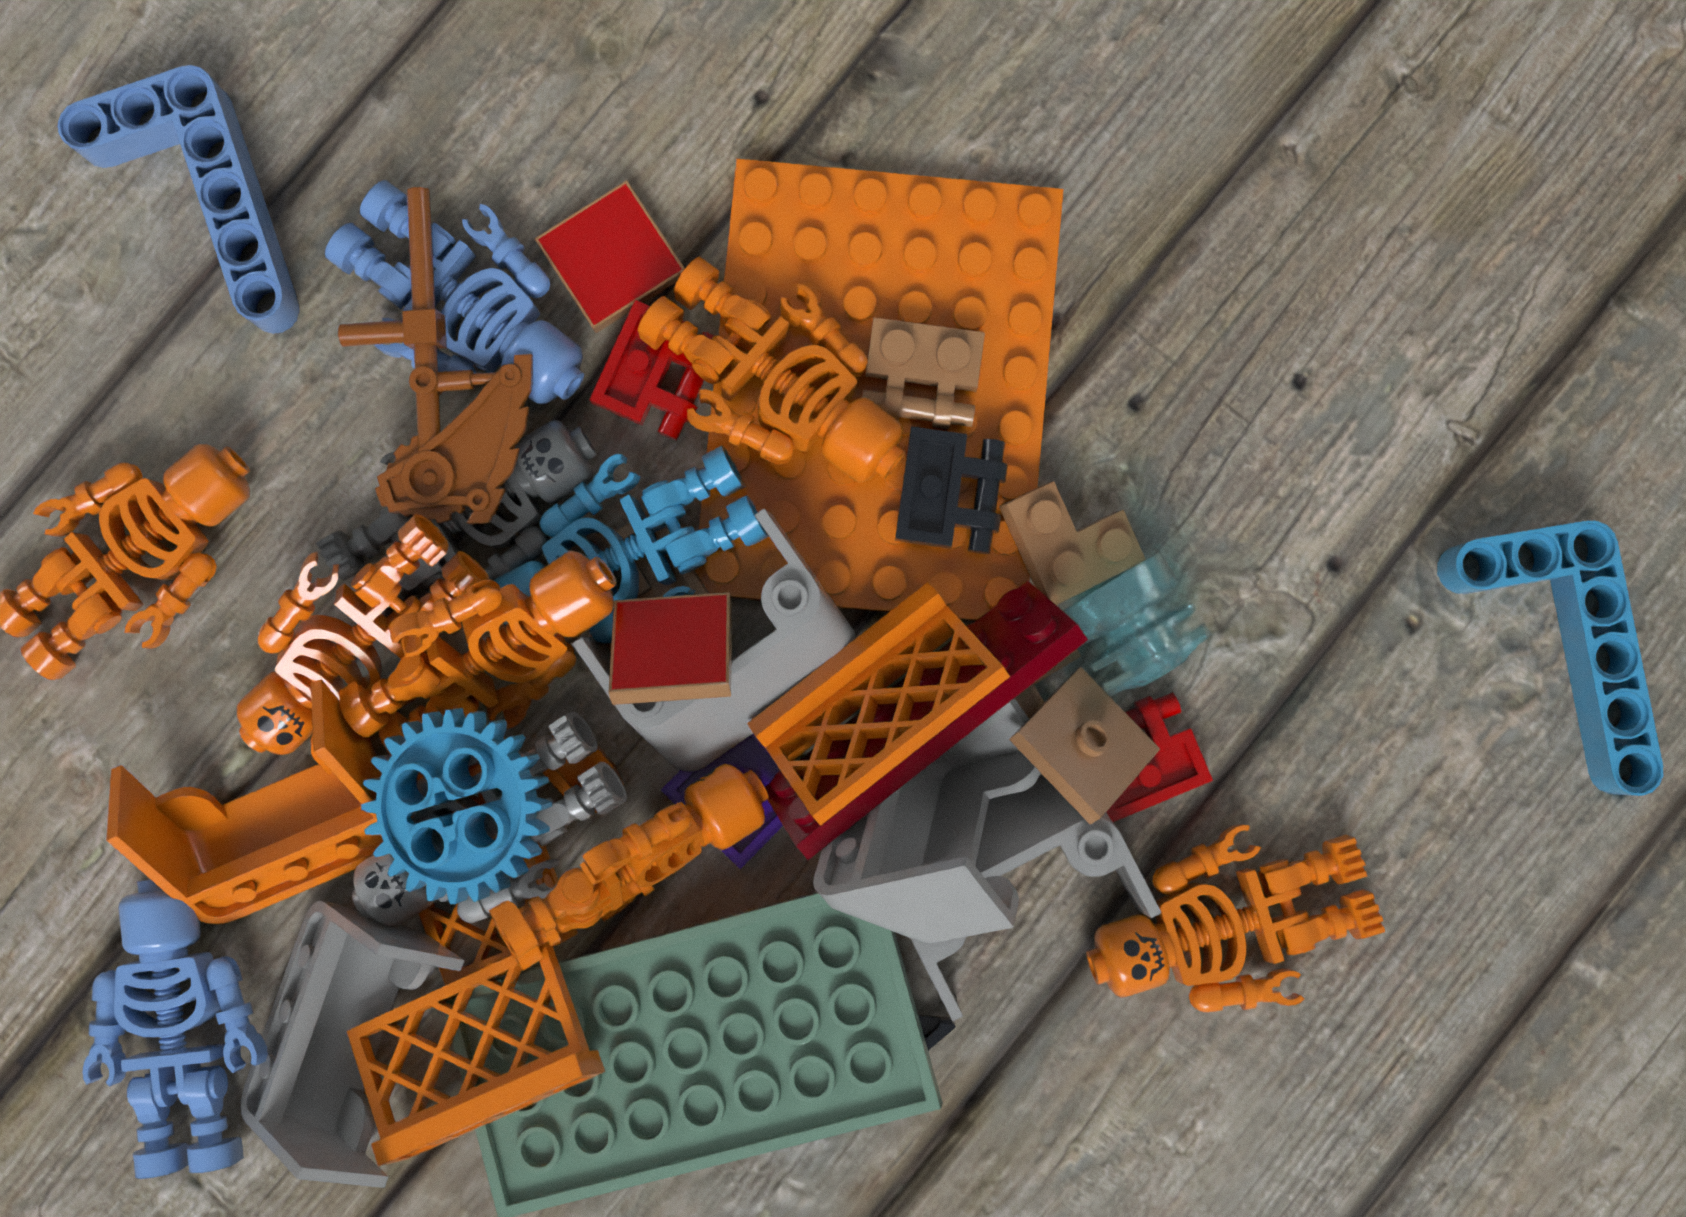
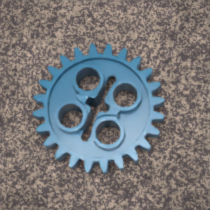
M462 708L446 710L444 717L439 711L422 715V723L411 721L402 724L404 737L398 735L387 737L384 740L391 755H381L372 758L371 762L382 774L381 777L364 780L363 785L377 794L376 800L362 804L361 810L376 814L377 822L369 825L364 831L367 835L381 834L384 842L376 848L373 854L375 857L392 855L394 861L387 872L390 877L406 871L409 873L405 889L408 892L422 888L427 884L426 896L428 901L442 898L447 893L450 904L465 901L468 895L473 902L489 897L490 889L497 893L511 887L509 876L517 878L525 875L529 870L522 857L530 859L541 854L542 849L531 837L550 831V826L536 819L537 812L552 807V802L547 799L537 798L536 789L547 784L549 779L545 776L532 777L529 770L538 762L540 757L538 754L521 757L518 752L526 737L521 734L504 739L507 726L505 720L492 721L486 726L485 712H470L465 718ZM472 755L479 761L482 769L481 779L478 783L469 773L468 764ZM419 772L425 776L428 782L426 797L421 795L417 788L416 779ZM494 788H499L502 791L501 799L419 823H414L411 819L412 813L418 810ZM486 814H490L496 821L498 827L496 840L488 836L485 831L484 820ZM434 829L441 835L444 842L442 855L435 850L432 844Z

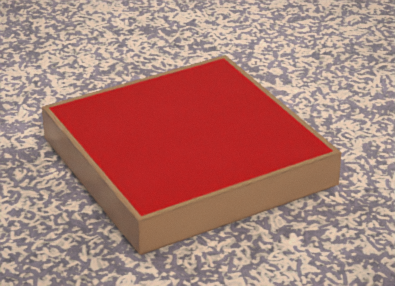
M627 180L534 238L595 333L628 314L635 300L645 303L675 284L685 269Z
M730 592L614 600L608 690L612 705L731 697L732 602Z

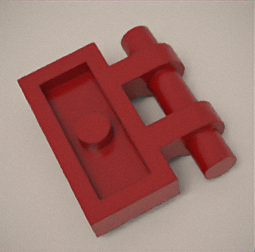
M635 300L589 400L592 404L643 426L651 406L665 412V415L657 432L677 441L685 422L690 423L687 418L688 409L693 408L695 412L698 409L694 402L704 380L695 372L693 364L686 358L684 352L677 355L668 348V340H665L655 350L640 339L638 326L650 306ZM702 332L701 334L709 339L715 336L708 332ZM672 362L686 368L674 394L660 389Z
M1173 692L1155 700L1151 696L1134 702V708L1125 712L1140 729L1145 730L1147 736L1160 750L1107 810L1106 813L1112 822L1213 781L1192 729L1186 728L1172 735L1168 733L1163 720L1181 713L1180 704Z

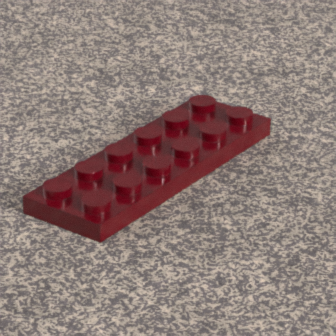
M1028 580L1019 588L1005 593L999 599L996 606L974 623L966 625V627L1003 665L1010 676L1008 679L821 826L809 813L781 770L765 786L769 796L767 800L795 846L807 860L816 855L1084 644L1088 639L1079 625ZM952 640L937 652L949 651ZM983 664L960 666L956 684L968 683L986 667ZM944 667L924 669L919 686L939 685ZM905 677L891 688L903 687ZM935 701L914 702L909 721L921 720L933 709ZM898 703L878 704L873 723L892 722ZM859 713L845 724H856ZM887 738L868 739L862 758H872L885 748ZM832 740L827 759H845L851 740ZM813 749L798 761L810 760ZM840 774L821 775L815 794L817 800L837 786Z

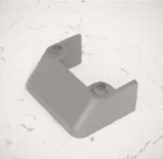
M766 509L759 511L755 514V517L788 562L787 565L767 579L761 593L763 609L776 630L732 660L731 697L615 705L622 717L672 766L682 771H697L704 768L753 734L747 725L748 722L857 638L848 621L773 514ZM581 637L572 645L610 698L608 690L611 653L604 643L597 642L593 637Z
M1042 774L1039 775L1032 787L1023 792L989 799L975 865L984 878L1001 876L1060 845L1069 864L1076 871L1086 876L1099 877L1115 870L1137 911L1150 918L1162 913L1122 835L1107 813L1090 825ZM966 937L931 944L922 943L911 938L952 1021L963 1017L959 1005L937 962L957 952L964 944Z
M325 901L315 902L309 908L303 920L262 1035L267 1046L268 1056L265 1062L257 1066L251 1065L242 1092L241 1114L245 1123L297 1179L385 1188L389 1176L365 1154L368 1145L373 1142L378 1130L368 1098L363 1093L364 1085L346 1031L391 1011L399 988L416 990L425 980L431 977L435 967L461 971L464 959L425 933L402 925L385 926L375 919L365 918L358 910ZM385 1030L368 1036L374 1056H376Z

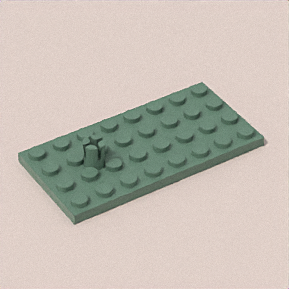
M818 892L559 961L589 1050H598L606 1072L477 1128L475 1131L497 1216L514 1217L939 1110L943 1102L895 932L835 910L825 902ZM541 966L522 971L514 989L538 1000L546 980ZM506 976L494 980L503 983ZM484 985L474 988L465 1012L488 1022L499 992ZM456 997L445 1002L454 1005ZM510 998L499 1028L522 1038L534 1009ZM551 998L549 1005L555 1007L553 999ZM445 1013L446 1020H448L449 1015ZM545 1014L533 1044L550 1052L567 1046L568 1042L561 1022ZM461 1021L452 1042L455 1053L472 1060L483 1031ZM495 1037L483 1066L501 1075L509 1072L518 1048ZM529 1054L525 1064L538 1059V1057ZM459 1067L462 1081H464L467 1070ZM479 1076L475 1087L488 1080Z

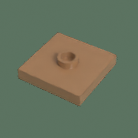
M1082 667L1073 672L1009 739L1090 825L1107 812L1160 750Z

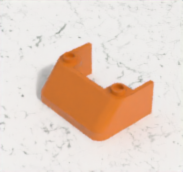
M320 679L311 683L313 726L311 754L318 763L317 765L223 805L209 792L195 787H181L155 797L130 772L120 765L111 769L106 841L171 898L181 900L192 908L199 921L208 924L229 923L353 871L362 861L373 855L376 848L384 841L381 834H365L364 829L377 822V817L374 813L361 810V805L376 800L377 793L365 787L363 782L367 779L381 777L382 773L371 762L372 758L377 755L370 737L360 736L348 725L341 713L339 699Z

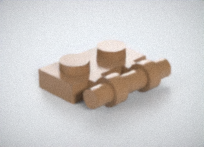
M874 317L866 377L888 380L886 393L863 390L862 398L870 399L898 421L900 417L933 422L932 427L948 430L950 424L972 427L975 405L953 402L954 390L976 392L985 332ZM904 382L936 386V400L903 395Z

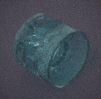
M1158 552L1063 610L1079 625L1088 639L1085 643L1102 637L1108 646L1089 663L1093 672L1115 661L1121 667L1119 671L1101 683L1109 696L1122 690L1143 687L1167 674L1188 660V656L1196 647L1212 635L1205 623H1200L1180 634L1175 625L1196 611L1192 603L1184 604L1168 611L1165 610L1161 601L1180 583L1161 552Z

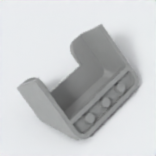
M1015 698L822 849L813 884L815 890L831 908L927 944L1014 928L1019 902L1017 890L1005 877L991 876L984 878L975 865L989 799L1023 792L1032 787L1041 774L1009 740L1029 719Z

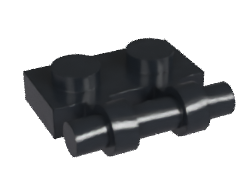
M911 426L895 541L951 549L954 528L959 527L970 530L969 552L990 554L993 533L999 532L1001 515L996 513L1000 483L1006 482L1008 465L1003 463L1005 442L996 439H984L980 459L964 457L968 434ZM962 477L977 480L974 509L957 507Z

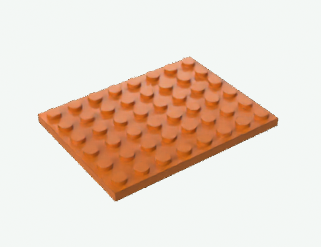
M736 159L724 282L733 288L732 295H739L746 300L753 299L761 303L769 311L772 319L768 324H764L768 328L761 336L769 330L780 316L783 317L780 313L781 297L786 298L787 303L796 310L804 309L806 311L807 305L805 302L797 299L798 283L811 289L826 319L833 317L841 325L839 332L849 343L855 342L865 353L867 360L874 317L985 332L976 392L954 390L953 402L975 405L972 427L950 424L948 430L932 427L933 422L900 417L899 422L903 427V435L898 446L905 451V454L886 479L877 473L872 479L864 483L854 481L824 458L821 450L823 442L821 437L806 452L794 448L791 460L785 464L777 465L760 457L759 451L744 443L740 447L733 445L729 442L730 436L725 433L709 432L707 453L723 445L730 453L746 487L726 497L722 496L716 487L709 490L711 496L701 502L699 530L709 528V521L718 516L722 520L728 518L729 514L726 506L747 495L754 502L758 512L766 509L773 514L836 606L842 609L889 613L929 582L960 620L977 621L996 606L999 599L1005 593L1019 588L1027 580L1030 581L1028 570L999 506L1038 488L1064 189ZM720 316L718 336L727 339L729 335L724 328L726 322ZM789 323L787 338L771 355L773 360L777 359L779 363L790 352L803 346L812 345L809 342L811 334ZM738 344L736 348L747 355L748 351ZM810 368L801 369L794 373L796 377H800ZM733 369L730 370L720 383L713 384V392L722 397V382ZM865 371L862 376L856 378L855 392L849 402L852 403L862 398L863 390L886 393L888 380L866 377ZM755 373L731 402L724 397L722 398L734 413L741 415L745 411L755 417V424L761 426L758 421V405L764 381L761 380V377H757ZM904 382L903 395L936 400V386ZM824 384L815 387V391H817ZM775 391L769 403L773 411L779 415L784 394L781 395L779 391ZM798 405L795 406L789 417L795 424L798 423L803 408L799 409ZM711 406V414H715V409ZM911 426L968 434L964 457L980 459L984 439H996L1005 442L1003 463L1008 465L1006 482L1000 483L996 513L1001 515L999 532L993 533L990 554L969 552L970 530L959 527L954 528L951 549L895 541ZM961 478L957 507L974 509L977 480ZM739 537L733 540L735 543L734 547L723 551L721 547L718 548L715 553L706 558L707 562L703 566L695 570L710 594L730 592L731 598L761 601L762 589L767 579L787 565L788 562L770 537L752 546H746Z

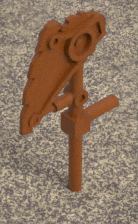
M412 187L407 189L412 310L402 311L403 320L340 324L338 337L342 347L404 343V345L414 350L415 369L409 376V384L412 390L416 392L418 435L411 438L410 445L405 446L401 444L393 453L396 457L395 462L388 463L387 470L377 476L380 486L376 487L375 491L381 506L388 507L391 513H401L405 517L420 514L429 521L435 519L438 524L451 521L454 512L461 514L465 507H469L474 511L466 524H486L491 522L500 505L506 489L499 488L515 470L520 449H514V447L526 431L529 407L523 408L533 386V355H514V364L502 365L497 372L474 374L472 369L438 372L437 349L447 348L445 315L435 309L430 190L424 187ZM486 384L478 396L441 431L439 395L443 391L474 389L475 385Z

